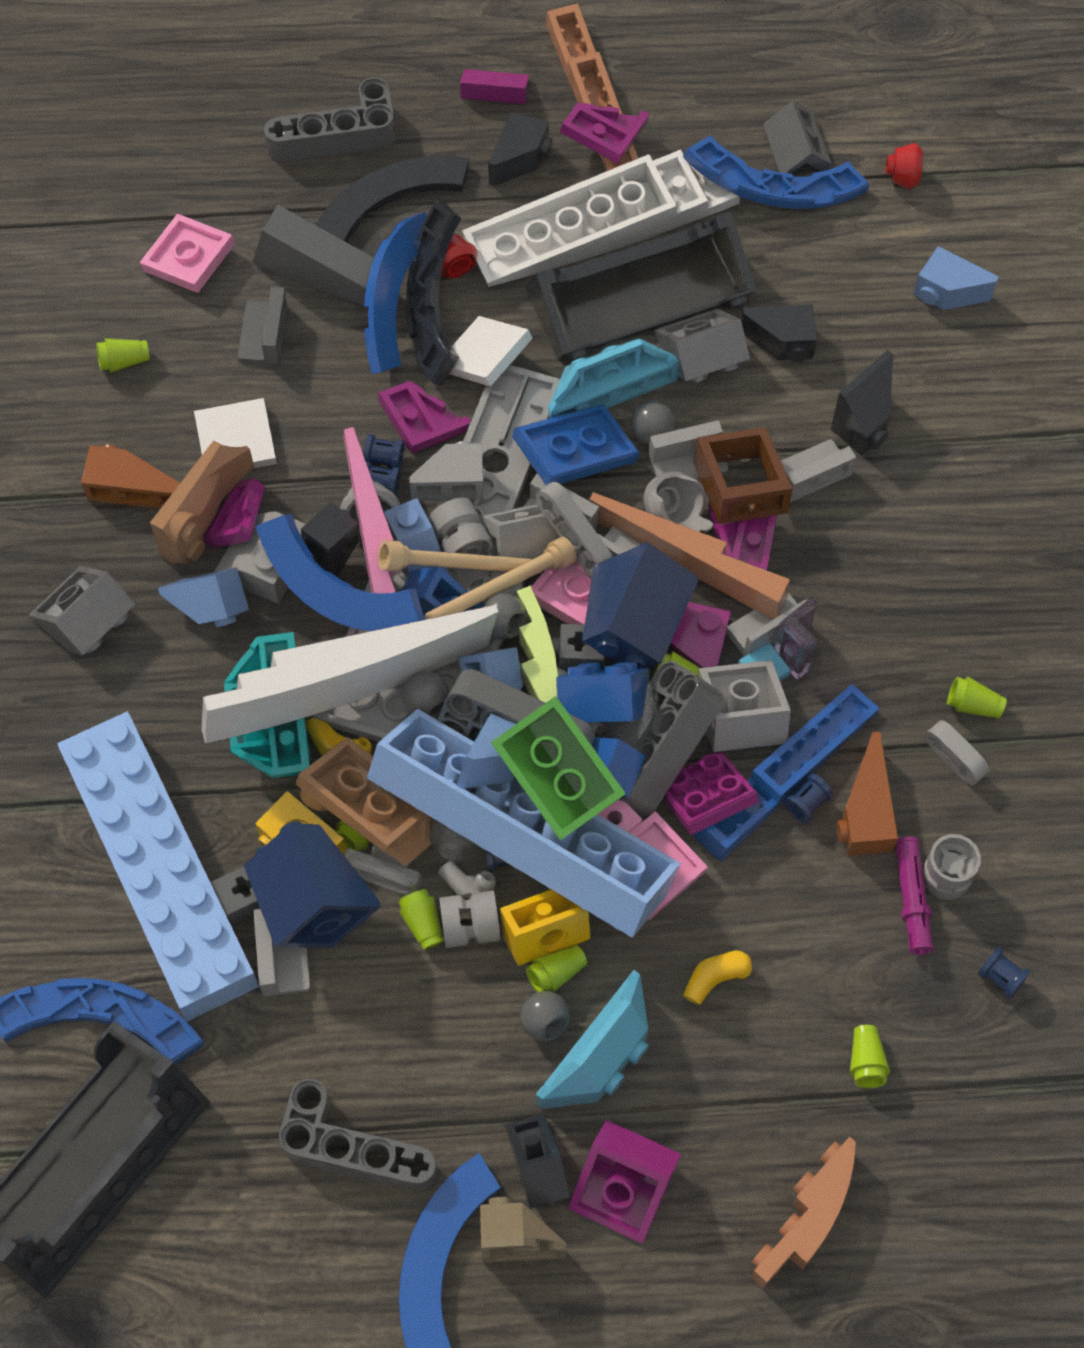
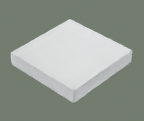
M478 316L453 344L452 348L458 354L459 359L449 374L492 386L532 340L529 330Z
M264 398L194 411L202 454L214 440L230 447L248 446L251 450L254 468L277 464Z

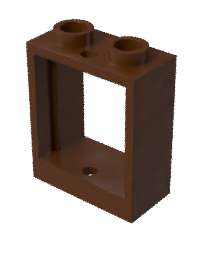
M766 427L697 437L694 465L719 524L788 513L793 488ZM752 457L759 458L768 481L727 488L717 463Z

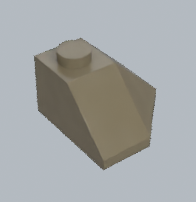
M496 1197L489 1199V1204L480 1205L483 1263L566 1259V1242L523 1203H513V1198Z

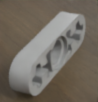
M551 482L536 493L538 507L560 537H566L573 544L577 555V562L592 577L594 565L612 558L611 552L563 486L557 482Z

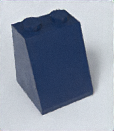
M648 542L594 565L582 641L594 648L599 654L610 658L616 663L637 662V668H651L661 664L696 588L698 576Z
M299 821L288 823L280 829V833L256 851V855L244 865L245 871L275 947L333 948L381 907L380 902L320 825L302 824Z

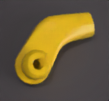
M314 717L306 723L307 731L321 755L326 754L346 738L335 732L326 722ZM359 737L358 740H352L371 755L372 746L368 739Z
M735 950L701 961L693 971L682 996L696 1005H701L705 997L717 984L734 978L744 979L748 977L752 972L750 957L742 951Z

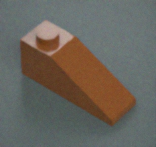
M90 445L81 480V485L88 501L158 509L162 508L180 484L126 449H120L114 445H104L102 447Z
M872 732L841 820H837L839 843H845L847 856L893 852L898 840L880 732Z

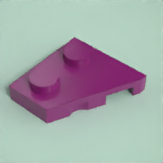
M578 102L562 123L560 133L618 164L647 124L650 114L645 111H639L638 116L619 114V108L597 107L593 104Z
M411 381L381 391L378 395V402L401 439L405 440V445L411 454L466 433L471 423V420L465 415L460 419L446 410V403L436 397L427 395L424 389Z
M255 478L239 481L230 491L204 535L203 541L212 548L248 542L253 532L265 486Z
M709 501L707 510L713 523L716 537L727 542L726 556L767 571L777 515L719 524Z
M689 602L670 646L676 654L686 660H691L700 668L718 666L731 611Z

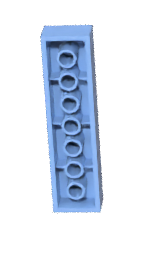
M416 709L377 744L367 779L633 938L667 897L681 863L597 814L560 841L515 777L512 782L466 789L456 786L465 758L474 741L423 711Z
M128 711L57 743L186 1022L258 988L259 986L250 964Z

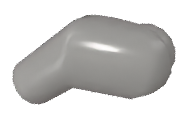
M453 860L445 863L438 871V874L451 889L463 898H470L472 893L492 891L496 885V879L491 872L482 871V873L477 875H465Z

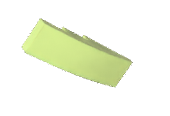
M531 586L517 591V597L524 604L527 611L526 625L519 627V643L528 659L527 662L521 664V674L529 695L546 703L553 697H557V664L544 615Z

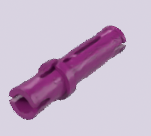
M902 837L898 839L895 845L903 897L901 919L906 923L909 953L912 955H925L934 951V945L930 929L932 908L928 906L926 899L920 843L917 837Z

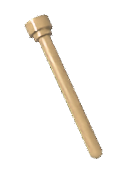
M560 537L548 543L542 555L427 612L424 618L428 620L461 613L549 567L552 569H564L576 562L575 548L566 537Z
M390 540L382 541L378 550L380 569L396 572L400 571L401 568H406L408 565L509 572L532 560L528 558L409 550L400 541Z

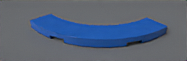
M711 135L686 149L683 158L693 168L723 189L748 200L775 207L790 209L827 207L854 199L867 192L870 186L867 180L849 161L826 171L812 173L811 176L793 177L790 173L776 172L768 169L760 171L747 166L744 160L721 146Z
M426 212L413 215L398 223L393 228L389 238L382 241L374 257L368 277L364 308L368 309L369 328L364 330L365 342L372 374L401 366L396 335L397 301L406 271L411 261L417 256L421 243L417 239L426 219Z
M285 514L255 526L261 544L279 576L293 593L319 614L342 625L365 631H376L425 620L416 588L394 593L367 592L353 588L352 585L323 570L314 561L313 554L304 543L292 514Z
M88 978L58 979L52 983L20 988L0 997V1036L5 1043L22 1033L43 1025L62 1021L83 1020L109 1025L115 1021L175 1064H178L204 1046L203 1041L194 1029L173 1009L148 996L147 993L116 982Z
M480 1153L461 1165L446 1179L428 1202L411 1234L404 1256L399 1292L400 1321L406 1348H451L444 1326L441 1302L442 1284L450 1250L457 1235L472 1215L480 1208V1205H483L501 1191V1187Z

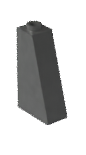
M277 205L262 230L252 263L364 307L366 286L374 258L284 207Z

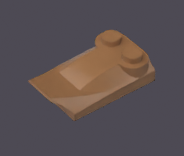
M213 440L155 515L150 525L160 556L172 564H188L200 558L205 548L203 534L215 517L221 501L254 468L251 450L248 446L230 447Z
M346 737L299 774L296 785L301 788V800L306 806L314 810H329L363 837L407 867L433 843L430 832L431 817L367 779L373 757L349 737Z

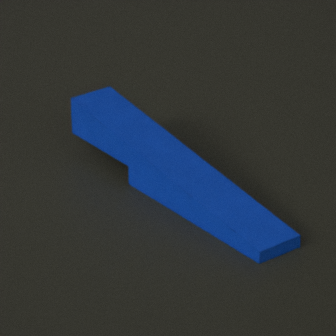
M851 684L753 770L747 782L757 792L758 803L694 833L693 837L722 862L783 803V800L788 795H792L805 782L804 778L808 774L815 773L873 718L880 708Z

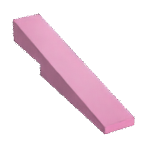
M351 427L344 430L343 439L371 592L394 593L395 589L391 577L400 574L403 568L396 572L383 571L379 567L378 550L380 544L384 540L393 541L354 428Z

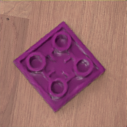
M722 751L706 755L701 760L682 768L663 797L665 803L690 835L759 802L757 792Z

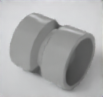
M461 497L449 500L438 506L429 516V522L436 538L442 541L441 548L443 552L487 555L490 552L492 541L485 527L479 523L480 517L469 498Z
M949 834L939 838L933 844L923 866L925 888L932 895L940 899L952 900L961 897L969 889L981 865V855L977 846L969 838L958 834Z
M494 890L472 893L469 900H465L461 895L439 898L446 948L466 946L470 939L473 938L479 944L500 941ZM471 913L472 925L461 926L460 915Z

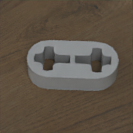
M940 720L925 733V739L930 748L965 783L974 786L989 773V767L985 759L949 723Z

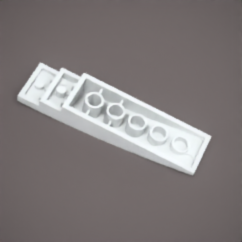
M678 150L652 161L650 155H646L462 230L465 239L477 248L476 262L488 287L546 270L559 268L651 238L740 204V199L738 195L723 189L703 176L683 158L682 151Z
M493 605L273 652L271 668L238 674L237 690L203 697L202 733L205 743L259 731L321 713L407 682L415 674L434 671L459 660V657L470 655L488 646L498 615L497 606Z

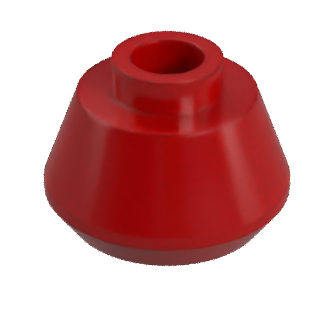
M911 143L895 148L893 155H887L885 174L891 175V182L908 190H912L919 185L923 167V149L917 143Z
M454 234L450 241L441 271L442 277L449 279L460 277L469 272L476 263L477 248L461 235Z

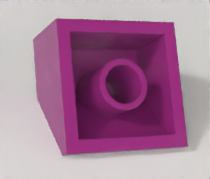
M606 1120L592 1144L567 1209L643 1244L681 1154Z

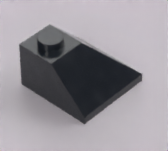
M889 350L859 374L838 395L830 430L861 456L871 447L877 449L889 434L887 427L891 415L893 354Z

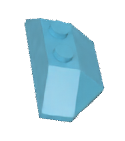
M640 338L619 346H609L601 353L589 358L576 359L566 366L548 406V419L604 404L606 408H610L675 382L678 377L679 360L675 355Z
M635 970L631 972L626 981L536 1093V1105L541 1109L599 1102L605 1093L612 1096L625 1078L621 1072L630 1061L633 1064H637L649 1047L645 1042L648 1034V1023L641 977Z

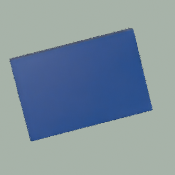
M604 404L514 428L512 438L545 485L551 482L562 484L637 462L640 454Z

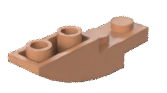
M851 1137L842 1146L835 1141L819 1159L825 1165L814 1176L808 1171L793 1188L798 1195L792 1206L802 1214V1217L800 1218L794 1213L778 1231L784 1236L774 1248L767 1243L751 1262L757 1268L753 1271L750 1278L762 1289L789 1259L803 1270L831 1230L850 1185L856 1142Z

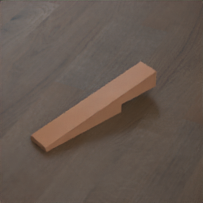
M578 3L547 11L546 28L577 102L593 104L597 107L619 108V114H622L600 52H596ZM633 144L618 164L599 154L606 172L639 159Z
M594 492L592 493L589 501L599 506V525L608 530L614 526L641 544L648 542L698 576L699 580L772 620L780 615L788 599L790 579L726 556L727 542Z

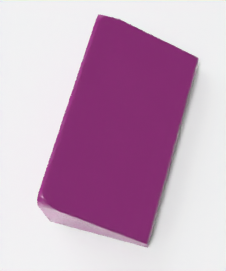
M464 69L460 81V96L464 99L526 104L529 75Z

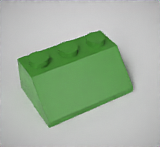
M556 696L491 742L560 841L626 794Z

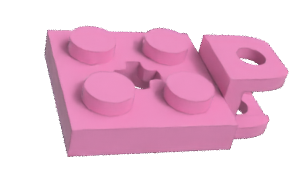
M618 799L598 813V815L610 822L616 823L618 827L681 863L667 897L648 918L651 920L701 877L708 867L656 811L642 822L639 815L626 802L619 801L620 799Z

